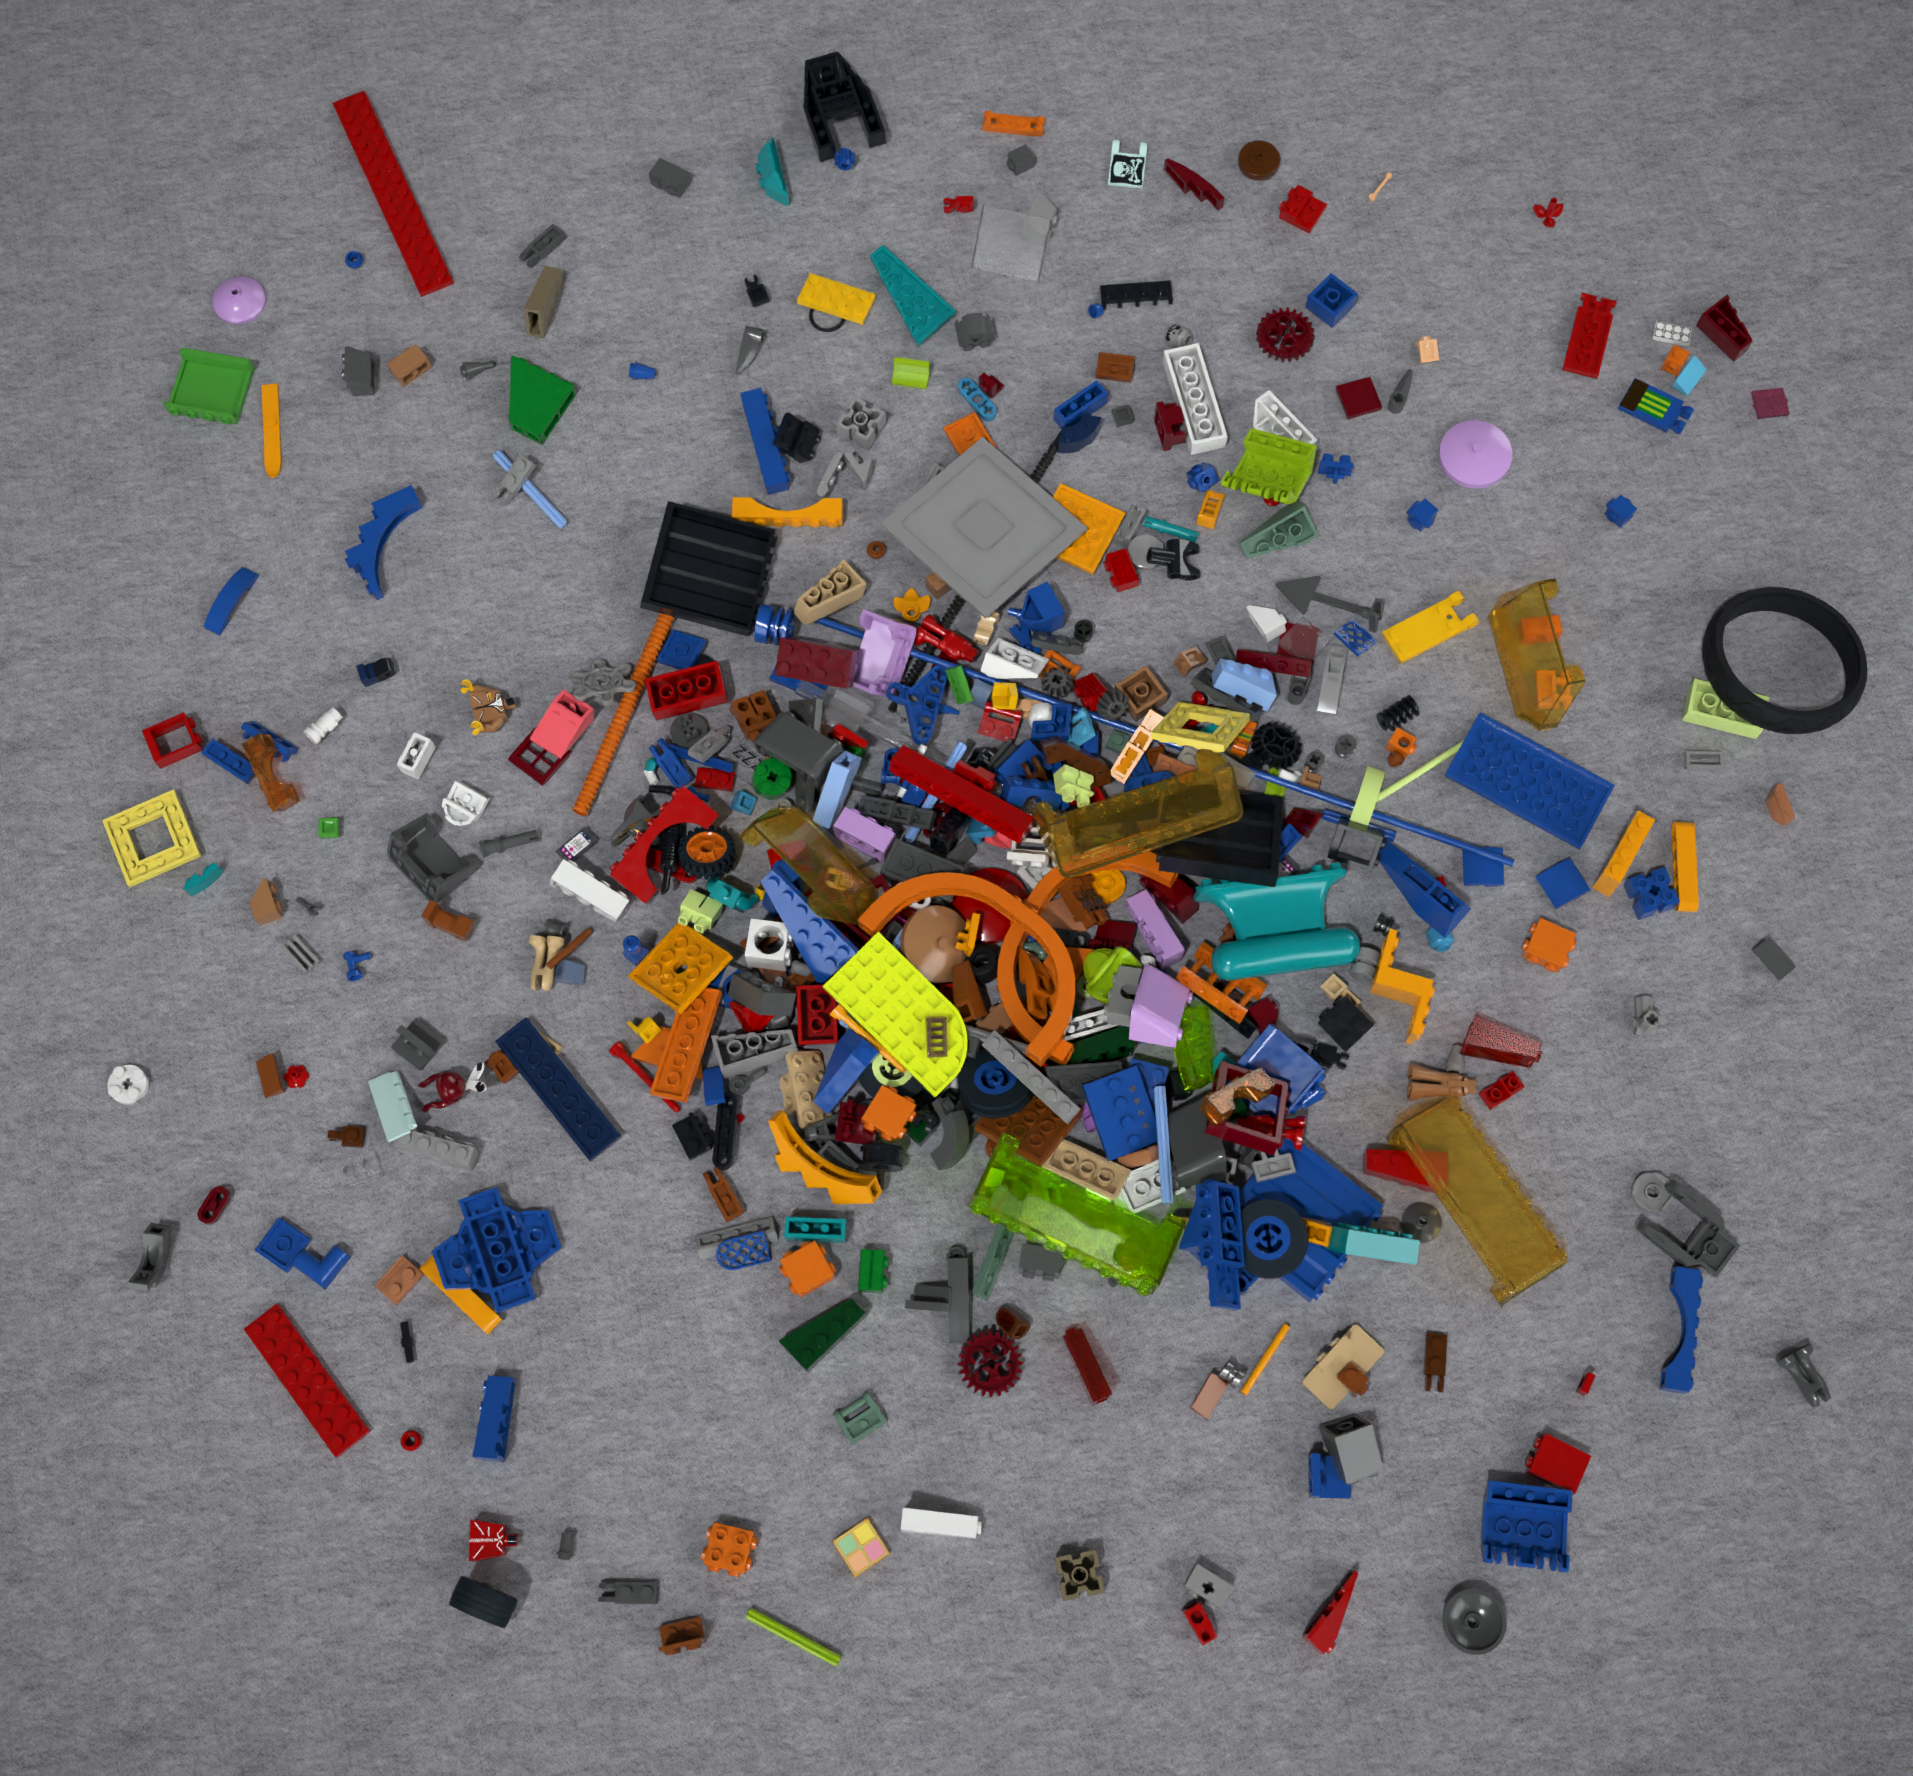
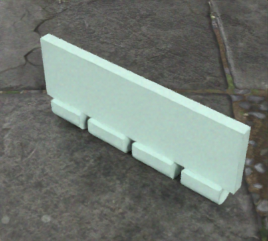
M388 1072L368 1081L387 1141L391 1142L411 1133L410 1130L415 1129L417 1124L399 1072Z

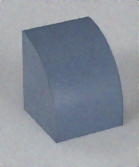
M977 679L971 690L973 701L969 703L984 710L986 701H991L993 686Z
M562 960L555 966L553 981L563 984L580 985L583 983L585 965Z

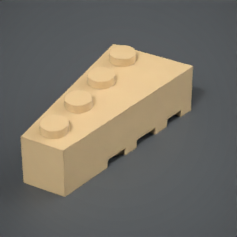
M843 559L825 578L822 577L818 584L812 586L798 598L794 614L806 626L862 599L866 583Z

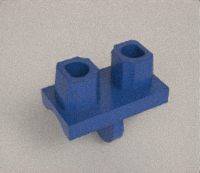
M1323 454L1318 474H1326V478H1332V484H1336L1337 479H1344V476H1351L1353 463H1351L1350 456L1342 455L1339 458V462H1334L1332 454Z

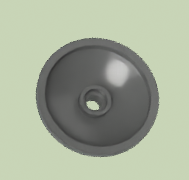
M1466 1589L1456 1593L1448 1600L1442 1615V1624L1446 1637L1454 1647L1464 1653L1471 1655L1486 1654L1494 1650L1505 1636L1507 1626L1505 1612L1499 1601L1486 1591ZM1469 1618L1475 1620L1474 1626L1469 1625Z

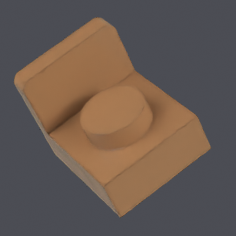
M1196 646L1180 652L1173 664L1184 677L1187 676L1190 670L1204 665L1207 660Z

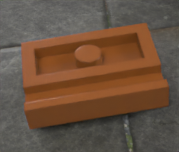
M1099 352L1095 378L1131 383L1135 356Z

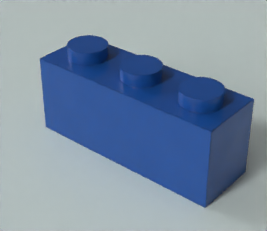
M1096 380L1055 408L1053 420L1061 429L1062 427H1070L1077 424L1083 414L1091 415L1107 404L1108 392Z

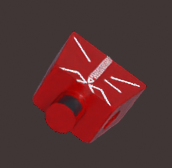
M470 1520L469 1561L477 1562L506 1556V1547L518 1546V1534H507L506 1525Z

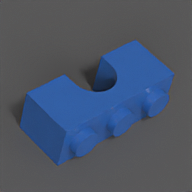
M1017 776L1013 778L1005 777L1000 799L1016 808H1023L1027 798L1036 796L1035 802L1040 810L1058 812L1062 795L1056 793L1053 780L1040 781L1035 778L1028 780Z

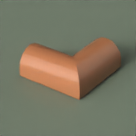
M1155 1143L1117 1158L1121 1166L1128 1169L1150 1164L1159 1159L1158 1144Z

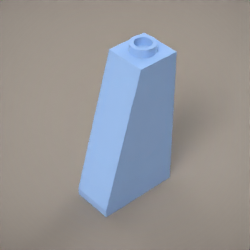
M844 751L832 762L812 820L819 827L830 829L837 821L861 763V757Z

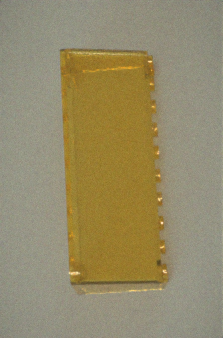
M1199 749L1195 755L1197 769L1054 816L1052 808L1047 802L1032 804L1031 809L1037 831L1059 873L1067 878L1236 822L1243 816V807L1233 765L1219 752Z
M1448 1095L1395 1126L1387 1135L1386 1140L1393 1150L1403 1151L1405 1149L1497 1282L1489 1290L1502 1307L1566 1265L1568 1255L1563 1248H1559L1556 1244L1554 1234L1551 1231H1547L1543 1225L1542 1217L1538 1213L1535 1214L1531 1208L1530 1200L1521 1194L1518 1183L1507 1174L1508 1169L1503 1163L1498 1161L1495 1150L1486 1144L1483 1133L1472 1124L1473 1119L1467 1112L1463 1111L1460 1100L1456 1096Z

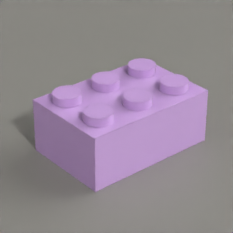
M844 807L834 824L836 839L872 858H877L878 861L884 864L896 839L894 830L886 825L881 826L877 824V821L871 817L866 818L860 815L861 813L854 808L848 809Z

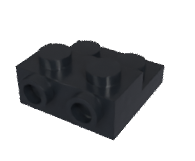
M785 413L773 445L799 463L809 461L814 456V451L812 450L814 445L820 441V429L807 420L802 422L791 413Z
M1340 996L1332 1004L1334 1008L1330 1012L1325 1010L1318 1017L1320 1019L1318 1024L1347 1052L1374 1024L1347 996L1344 999Z

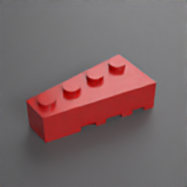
M1366 1149L1363 1153V1174L1444 1196L1447 1193V1153Z

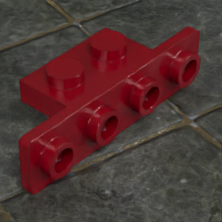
M1237 649L1236 652L1237 663L1249 664L1253 667L1264 668L1276 673L1302 677L1310 676V659Z

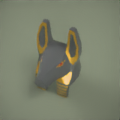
M639 795L627 807L623 823L610 836L613 847L619 845L630 835L636 837L640 831L645 832L649 828L646 825L653 816L657 818L661 813L657 810L652 814L643 805L646 801L644 796ZM657 835L651 845L656 847L661 837Z

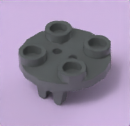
M694 713L679 715L673 721L670 728L673 742L677 746L687 749L697 743L708 731L702 717Z

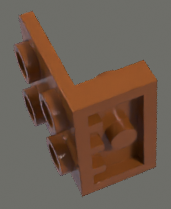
M701 1617L659 1626L663 1646L659 1647V1651L665 1652V1655L681 1653L680 1648L685 1647L689 1651L699 1649L702 1643H706Z

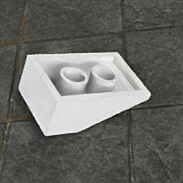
M997 638L985 655L981 672L997 679L1037 678L1049 659Z

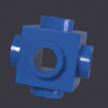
M1205 462L1194 465L1186 473L1189 486L1200 492L1207 491L1211 485L1219 481L1213 466Z

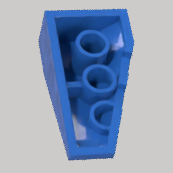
M848 1029L835 1045L813 1102L829 1114L876 1059L879 1051L855 1032Z

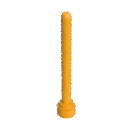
M840 1003L829 1014L835 1020H842L860 1037L878 1050L879 1054L901 1073L906 1072V1069L886 1049L846 1014L847 1011Z

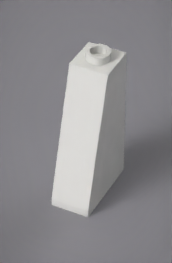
M903 1508L902 1532L976 1539V1535L981 1534L982 1522L978 1521V1516Z

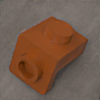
M499 1050L492 1053L484 1062L486 1066L493 1069L499 1080L504 1084L519 1072L504 1052Z
M1351 1362L1337 1376V1379L1352 1393L1354 1398L1358 1394L1362 1396L1369 1389L1367 1386L1369 1379Z

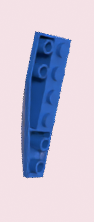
M1386 839L1384 848L1379 849L1378 855H1380L1379 862L1414 912L1446 939L1471 908Z

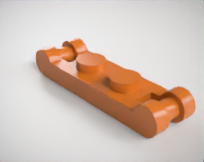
M992 111L984 112L983 119L985 121L982 123L984 131L1041 137L1044 134L1045 118L1043 116L1027 117L997 114Z

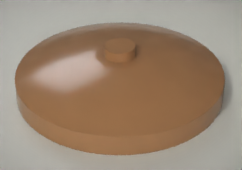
M928 906L917 910L908 918L903 927L900 940L902 955L930 983L936 984L951 981L952 967L963 963L967 955L964 954V951L955 948L957 942L964 943L963 940L957 939V935L959 932L967 934V930H964L965 921L955 911L944 906Z

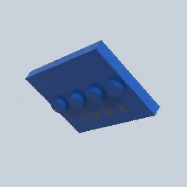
M1137 1065L1081 1085L1107 1161L1157 1143L1156 1118Z

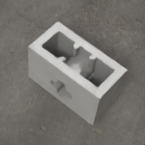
M1196 1564L1183 1587L1187 1589V1594L1195 1599L1198 1596L1206 1600L1204 1602L1206 1606L1215 1610L1216 1607L1222 1609L1234 1586L1201 1565ZM1208 1583H1210V1588L1213 1591L1207 1592L1205 1594L1204 1587H1202V1585H1207Z

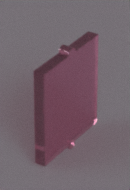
M1783 388L1751 392L1754 403L1753 407L1756 410L1758 419L1789 416L1788 399L1785 397Z

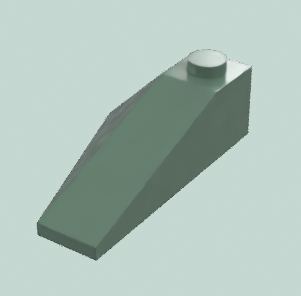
M1297 499L1296 502L1280 509L1239 543L1246 557L1251 558L1268 554L1274 550H1285L1287 547L1295 545L1302 546L1318 537L1319 534L1305 506Z

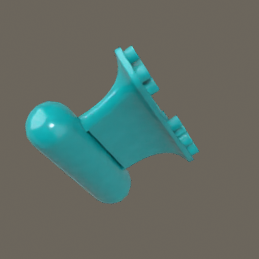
M1339 862L1330 864L1329 869L1324 871L1322 865H1315L1311 867L1310 872L1305 874L1277 878L1275 887L1219 879L1220 883L1213 885L1212 879L1202 880L1201 885L1196 887V893L1193 896L1194 901L1208 902L1220 908L1229 919L1237 940L1222 943L1213 950L1211 967L1214 973L1222 980L1232 981L1353 963L1360 952V941L1357 934L1350 928L1345 927L1326 929L1324 921V903L1327 892L1332 885L1339 883L1346 876V869L1341 868Z

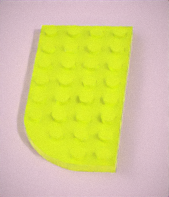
M877 932L823 985V988L936 1098L956 1078L964 1064L968 1044L964 1021L956 1007L891 943Z

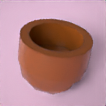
M1394 752L1395 755L1389 754V767H1396L1404 763L1403 757L1399 752Z

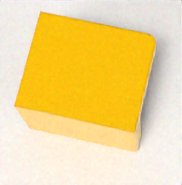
M995 682L993 684L991 694L993 709H1016L1018 699L1016 683Z
M650 1017L644 1018L637 1026L630 1021L626 1023L647 1044L661 1031Z

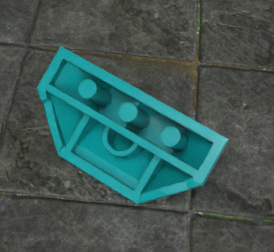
M771 137L757 155L758 163H755L757 174H761L759 184L760 188H764L765 195L788 206V193L775 139Z

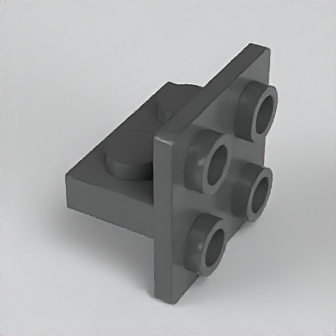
M415 1018L407 1028L400 1025L396 1030L400 1037L391 1048L421 1071L443 1046L445 1040L418 1018Z

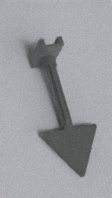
M1320 576L1276 583V587L1302 615H1305L1311 600L1369 619V631L1374 633L1377 632V620H1382L1383 600L1375 598L1372 607L1369 608L1316 593L1315 590L1320 581Z

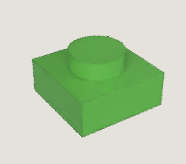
M338 817L319 818L318 837L320 839L339 838L340 820Z

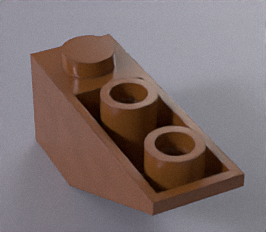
M969 960L952 967L954 1006L959 1011L964 1023L974 1022L988 1016Z

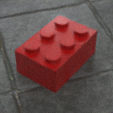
M823 985L796 986L798 1045H836L838 1042V1020H835L829 1014L836 1008L837 1001L823 988Z

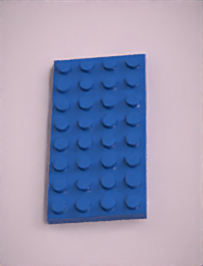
M1482 713L1478 714L1444 775L1579 850L1583 846L1615 786Z

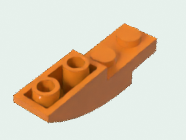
M1021 948L1018 956L1020 982L1026 984L1028 1013L1042 1019L1047 1016L1046 999L1052 996L1049 978L1040 959L1034 953Z

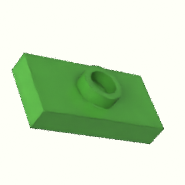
M959 665L945 669L956 703L964 704L973 701L962 666Z

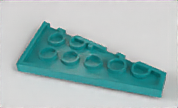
M881 245L870 255L874 267L917 347L956 315L955 309L884 245Z

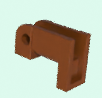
M433 900L429 901L421 916L428 926L434 929L437 928L465 942L475 926L473 920L462 915L458 917L446 912Z

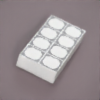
M1656 321L1652 340L1688 347L1692 328Z

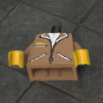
M467 679L460 683V685L466 686L460 690L463 694L468 691L471 692L469 697L475 721L471 723L470 728H476L472 732L473 735H478L479 732H496L508 720L506 710L516 708L514 698L503 699L499 690L472 684Z

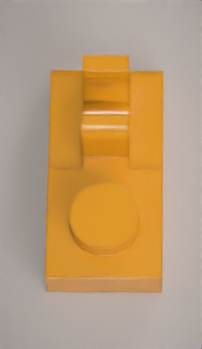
M973 913L970 919H966L964 930H967V934L959 932L957 935V939L963 940L964 943L957 942L955 945L956 949L964 951V954H967L966 956L969 957L974 950L980 914Z

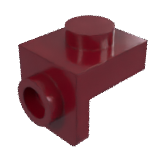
M982 373L979 376V388L991 399L1003 389V384L993 375L988 376Z

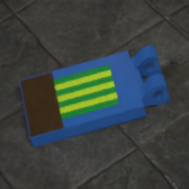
M1634 378L1618 406L1619 410L1666 433L1668 429H1671L1677 434H1681L1686 425L1685 421L1677 420L1678 417L1681 416L1683 419L1689 420L1694 411V408L1690 406H1682L1684 401L1637 378Z

